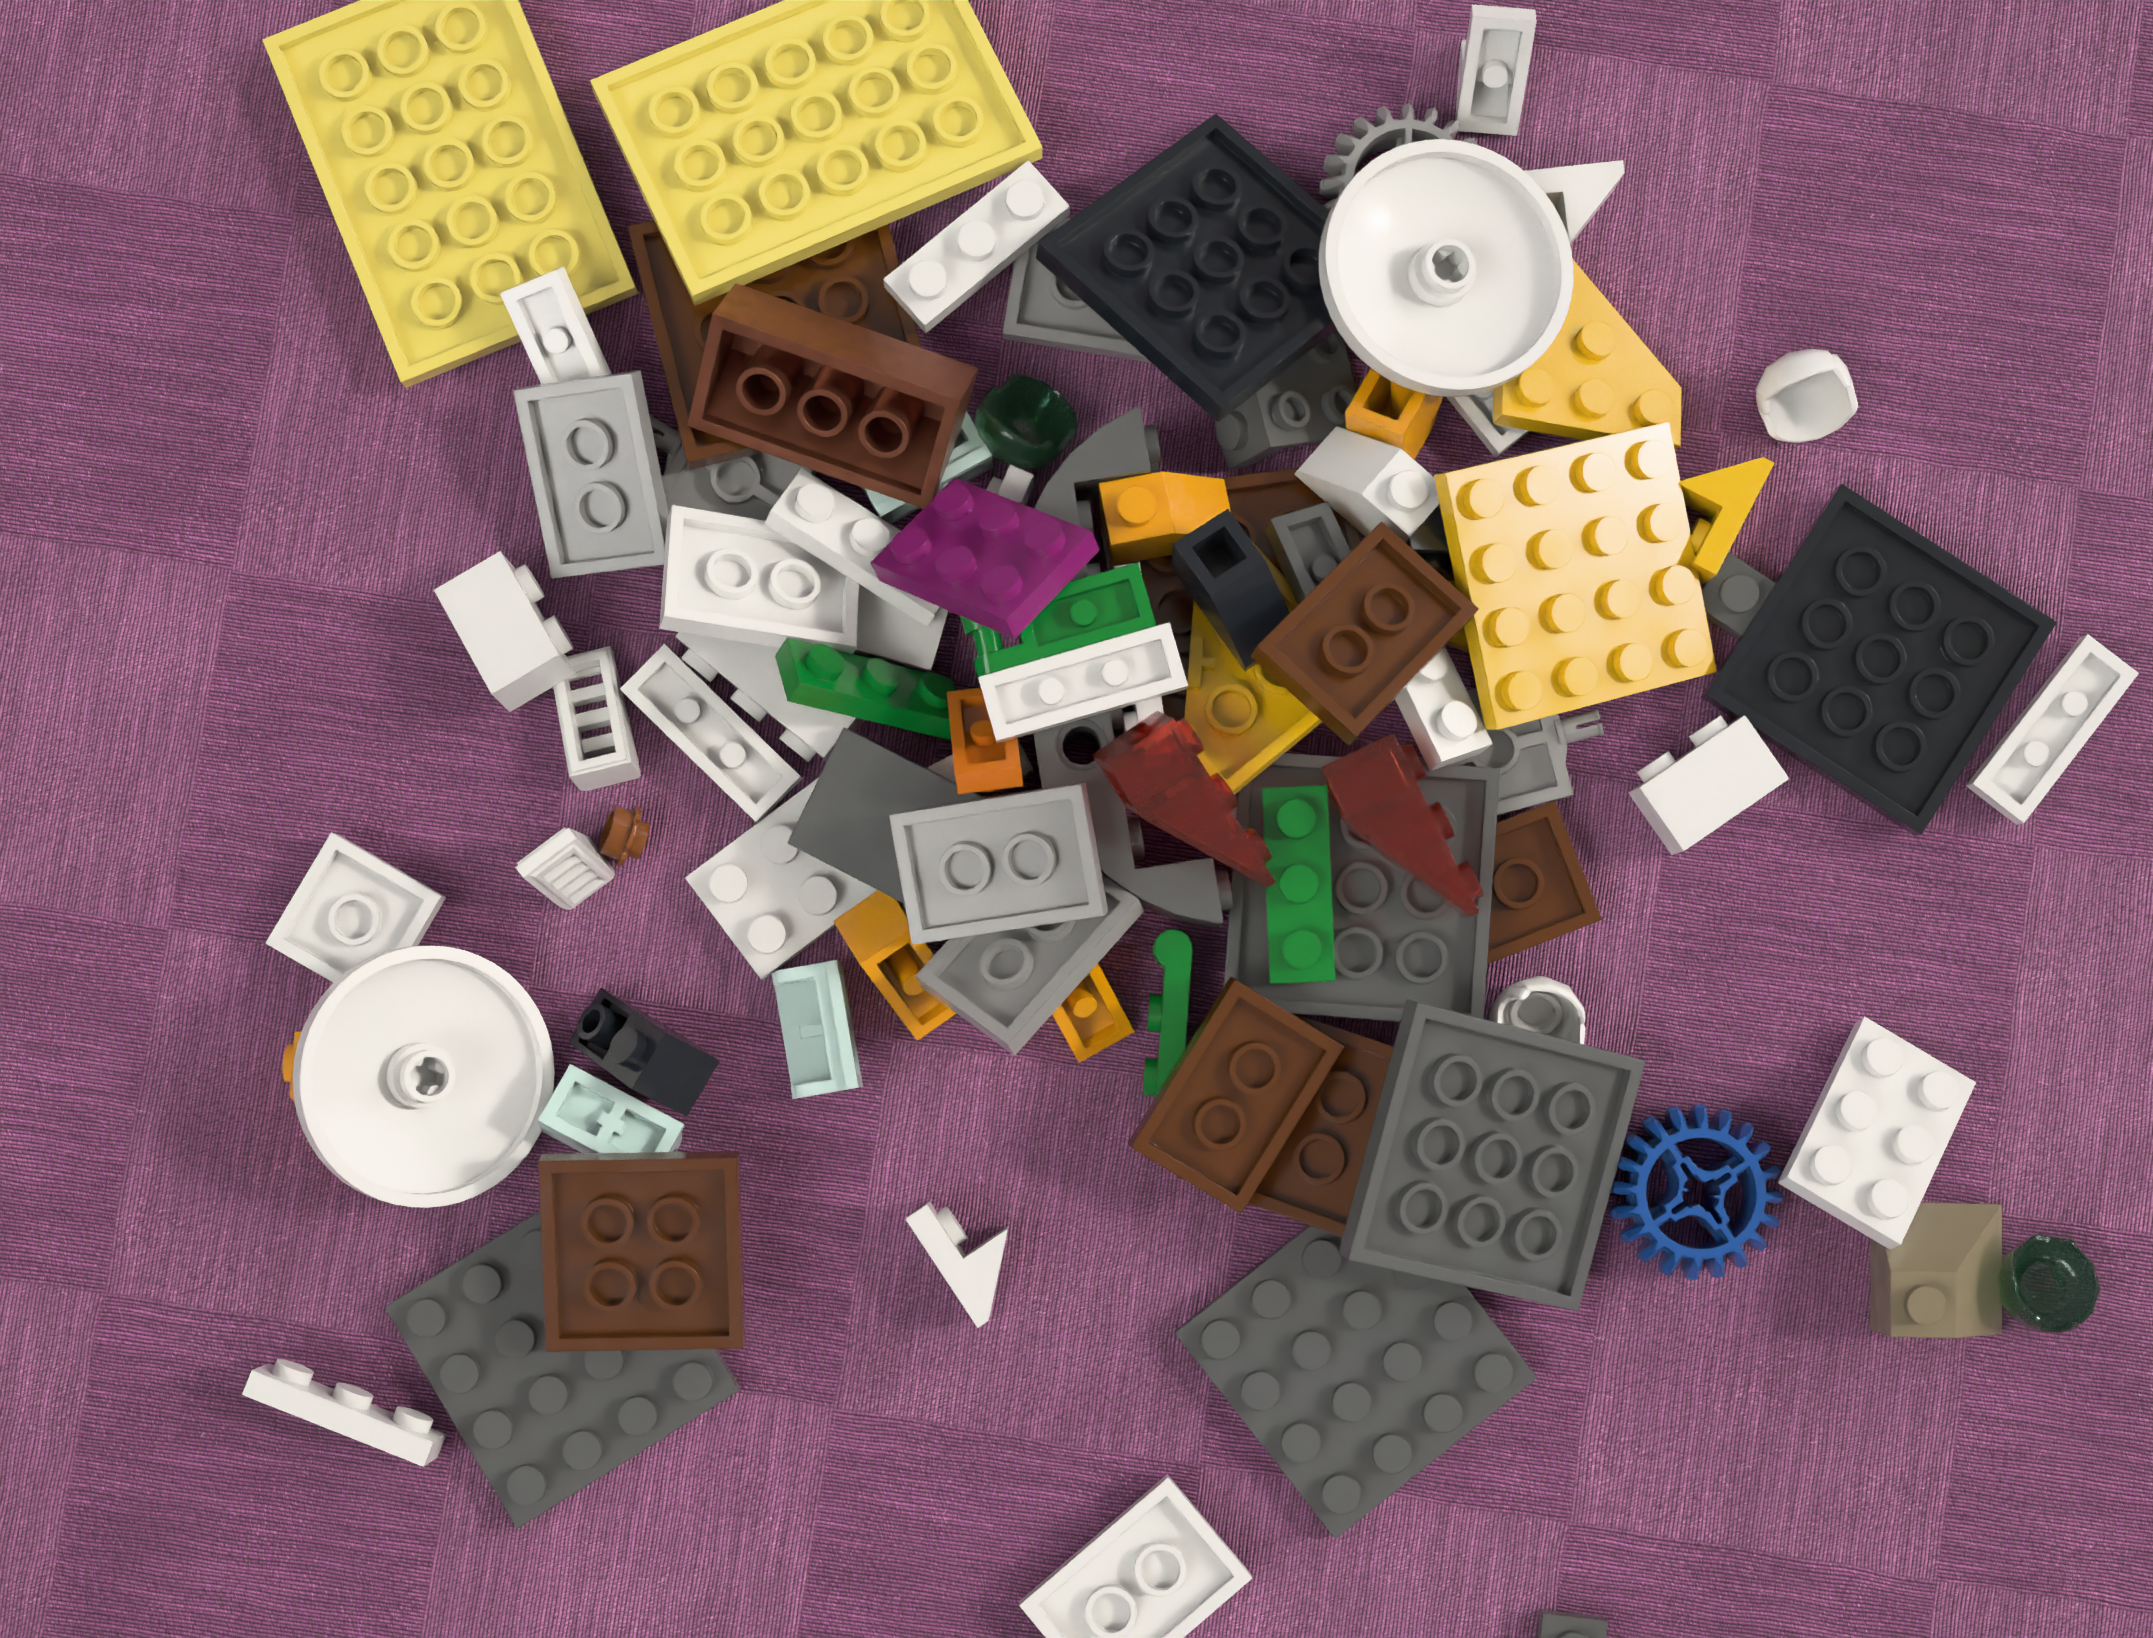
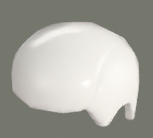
M1805 349L1785 354L1766 367L1756 388L1757 407L1767 432L1772 438L1779 441L1801 443L1820 439L1840 429L1856 413L1858 408L1852 378L1847 366L1837 354H1831L1828 350Z
M1536 976L1509 985L1500 993L1491 1006L1489 1012V1020L1584 1044L1586 1030L1584 1025L1585 1010L1568 985L1547 977Z

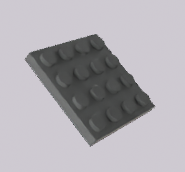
M1284 753L1238 791L1231 881L1233 909H1229L1224 986L1230 976L1294 1014L1401 1022L1406 1000L1410 999L1484 1018L1500 768L1447 765L1430 771L1426 763ZM1327 785L1336 981L1270 984L1262 788Z
M1407 999L1338 1254L1356 1262L1578 1311L1646 1061Z
M540 1211L385 1306L386 1311L517 1529L741 1389L718 1349L546 1352Z
M1307 1225L1174 1332L1332 1536L1337 1539L1538 1377L1466 1286L1348 1260L1338 1254L1342 1241L1341 1236Z

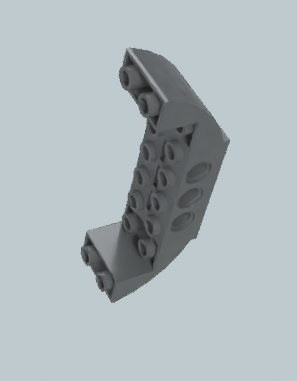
M1137 407L1100 427L1069 454L1046 484L1034 509L1088 529L1094 535L1089 503L1096 502V496L1099 495V483L1159 472L1158 463H1161L1156 425L1144 426L1141 407ZM1099 563L1086 564L1071 581L1101 573ZM1019 634V635H1018L1019 644H1022L1023 642H1022L1021 636H1020V634ZM1122 708L1033 733L1042 789L1086 782L1101 873L1136 896L1142 907L1174 921L1211 929L1218 928L1223 923L1222 913L1233 909L1228 872L1227 870L1215 872L1213 857L1135 869L1134 862L1144 861L1145 850L1139 818L1127 820L1124 799L1134 798L1135 788L1129 754L1117 756L1114 736L1124 735ZM1086 738L1097 745L1100 753L1093 762L1086 765H1077L1070 762L1064 755L1066 745L1072 740Z

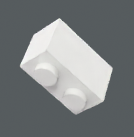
M499 551L434 589L490 693L509 712L576 674L565 655L574 647L554 615L546 620L543 617L536 602L545 597L544 593L525 564L515 569L502 552Z
M1721 715L1689 736L1695 747L1677 760L1667 751L1636 772L1643 783L1628 793L1671 855L1687 850L1789 779L1745 715L1728 725Z

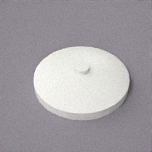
M1446 139L1411 142L1381 154L1361 169L1340 193L1326 219L1320 241V285L1325 304L1338 332L1355 354L1374 371L1386 379L1416 392L1435 396H1468L1495 389L1511 381L1545 353L1561 330L1569 310L1574 283L1573 259L1568 235L1557 210L1543 189L1519 166L1496 152L1475 144Z
M444 946L403 947L374 955L360 962L339 977L320 997L310 1012L297 1043L293 1066V1096L302 1130L310 1146L323 1164L342 1182L371 1198L395 1205L420 1208L447 1206L468 1200L492 1188L506 1178L530 1152L542 1130L538 1119L553 1094L554 1056L547 1027L537 1006L524 988L505 970L479 955L461 949Z

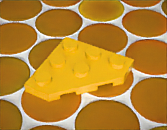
M1573 260L1574 283L1572 298L1562 328L1545 353L1529 368L1511 381L1494 389L1493 424L1588 440L1669 422L1674 450L1681 446L1680 385Z
M1255 545L1265 559L1288 610L1291 612L1298 604L1286 578ZM1194 601L1181 756L1217 797L1225 803L1322 723V721L1258 663L1244 671Z

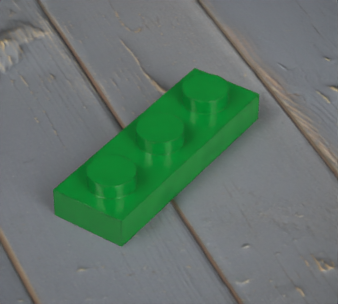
M786 638L775 655L788 702L951 740L947 692L956 691L953 679L946 678L935 672H922L890 664L879 658L870 659L834 650L827 645H814Z
M1327 785L1262 788L1269 983L1335 982Z

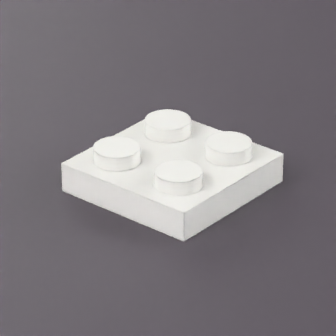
M331 832L267 939L266 944L334 983L345 972L374 955L393 949L418 946L446 897L342 836Z

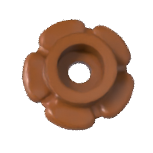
M614 805L605 822L598 845V853L614 858L616 866L623 865L627 857L638 859L644 849L650 824L640 820L642 813L640 807L635 805L633 810H628Z

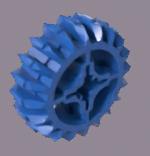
M1693 1104L1686 1124L1684 1115L1678 1107H1668L1665 1110L1667 1129H1664L1661 1123L1654 1117L1648 1116L1642 1120L1643 1129L1650 1138L1647 1142L1635 1134H1626L1624 1143L1636 1154L1632 1160L1620 1156L1617 1169L1627 1171L1626 1181L1614 1180L1611 1188V1193L1625 1194L1626 1202L1610 1207L1609 1214L1614 1219L1632 1218L1633 1222L1620 1231V1239L1623 1242L1630 1243L1644 1236V1240L1637 1249L1636 1257L1643 1262H1648L1661 1251L1658 1261V1270L1660 1272L1671 1275L1682 1258L1684 1277L1689 1280H1697L1701 1273L1702 1261L1704 1260L1709 1274L1712 1277L1720 1278L1725 1275L1723 1255H1726L1729 1261L1736 1267H1745L1748 1265V1259L1741 1245L1746 1243L1756 1250L1763 1251L1767 1246V1242L1755 1232L1759 1224L1769 1228L1778 1227L1779 1219L1774 1215L1764 1213L1766 1202L1782 1203L1784 1201V1193L1766 1189L1765 1181L1779 1177L1782 1174L1781 1169L1777 1165L1759 1166L1758 1161L1767 1156L1771 1151L1768 1142L1759 1141L1748 1147L1745 1146L1754 1130L1750 1123L1741 1122L1728 1133L1732 1121L1731 1112L1723 1109L1717 1110L1708 1125L1706 1107ZM1691 1138H1704L1719 1145L1730 1157L1721 1163L1713 1162L1709 1166L1700 1169L1692 1162L1689 1156L1681 1153L1676 1143ZM1660 1156L1663 1161L1660 1165L1666 1174L1667 1186L1664 1193L1652 1202L1654 1206L1648 1209L1646 1199L1647 1180L1654 1163ZM1740 1175L1742 1180V1202L1735 1220L1729 1226L1727 1223L1730 1219L1723 1207L1726 1191L1738 1182L1737 1176ZM1688 1178L1706 1182L1707 1192L1701 1193L1706 1196L1705 1201L1701 1204L1703 1207L1695 1203L1683 1202L1682 1191H1690L1683 1187ZM1692 1215L1701 1227L1709 1231L1713 1240L1695 1245L1678 1244L1668 1238L1659 1227L1669 1220L1676 1222L1683 1217Z

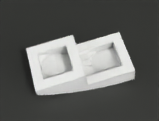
M859 585L857 647L854 653L866 657L872 655L931 672L948 610L940 608L930 625L926 627Z

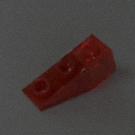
M1156 711L1092 754L1127 810L1267 888L1276 883L1265 863L1272 859L1269 849L1252 827L1243 830L1231 811L1239 805L1234 793L1217 772L1209 776L1198 758V755L1205 751L1204 746L1196 732L1184 718L1176 722L1174 718Z
M1394 733L1321 767L1320 774L1325 785H1327V789L1347 831L1465 919L1480 912L1474 900L1483 896L1481 886L1467 860L1456 864L1446 843V840L1455 837L1454 831L1441 804L1437 801L1428 805L1417 783L1426 778V774L1410 742L1400 746Z

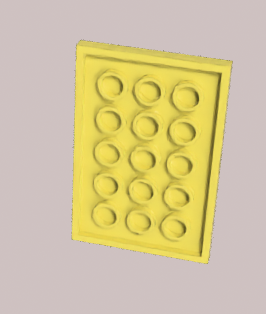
M359 0L262 39L399 380L406 388L521 342V338L500 293L564 266L585 315L639 294L519 0Z
M784 0L590 80L593 93L695 306L729 292L735 283L740 285L748 284L1012 172L1028 160L1033 163L1042 159L1043 147L968 0Z

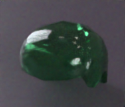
M1012 374L999 388L991 387L976 409L975 426L978 430V435L984 444L987 445L994 458L1022 470L1044 468L1052 464L1067 448L1078 430L1076 412L1066 398L1044 381L1022 374Z
M2042 1233L2026 1238L2008 1252L2004 1257L1997 1277L2000 1302L2010 1317L2022 1326L2039 1333L2061 1334L2078 1328L2093 1313L2100 1291L2095 1266L2076 1246V1243L2072 1239L2048 1236Z

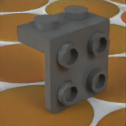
M1337 329L1221 421L1217 422L1215 420L1217 440L1222 447L1228 470L1249 467L1283 448L1322 443L1336 426L1346 429L1345 411L1357 393V387L1343 337Z

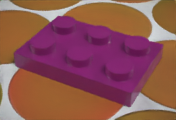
M954 478L893 538L870 564L879 581L1015 639L1100 549L1092 531Z

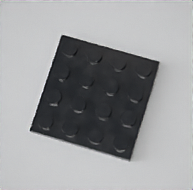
M1217 114L1207 119L1038 242L1036 259L1217 422L1221 421L1337 329L1325 304L1319 276L1320 241L1330 212Z
M1841 484L1831 494L1776 579L1774 587L1743 635L1738 638L1701 695V698L1734 720L1745 715L1759 736L1913 836L1921 835L2057 622Z

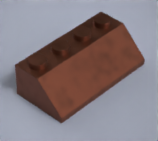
M735 283L712 313L687 426L924 509L937 494L964 421L978 368Z

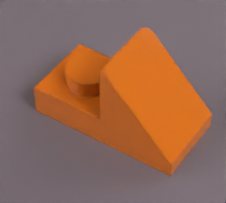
M981 687L947 692L954 773L958 795L974 792H993L999 789L1023 786L1018 738L1000 743L996 742Z

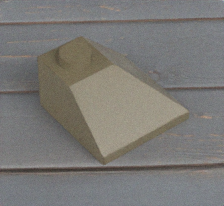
M1921 1202L1900 1246L1889 1250L1870 1238V1330L1889 1337L1966 1338L2002 1334V1204Z

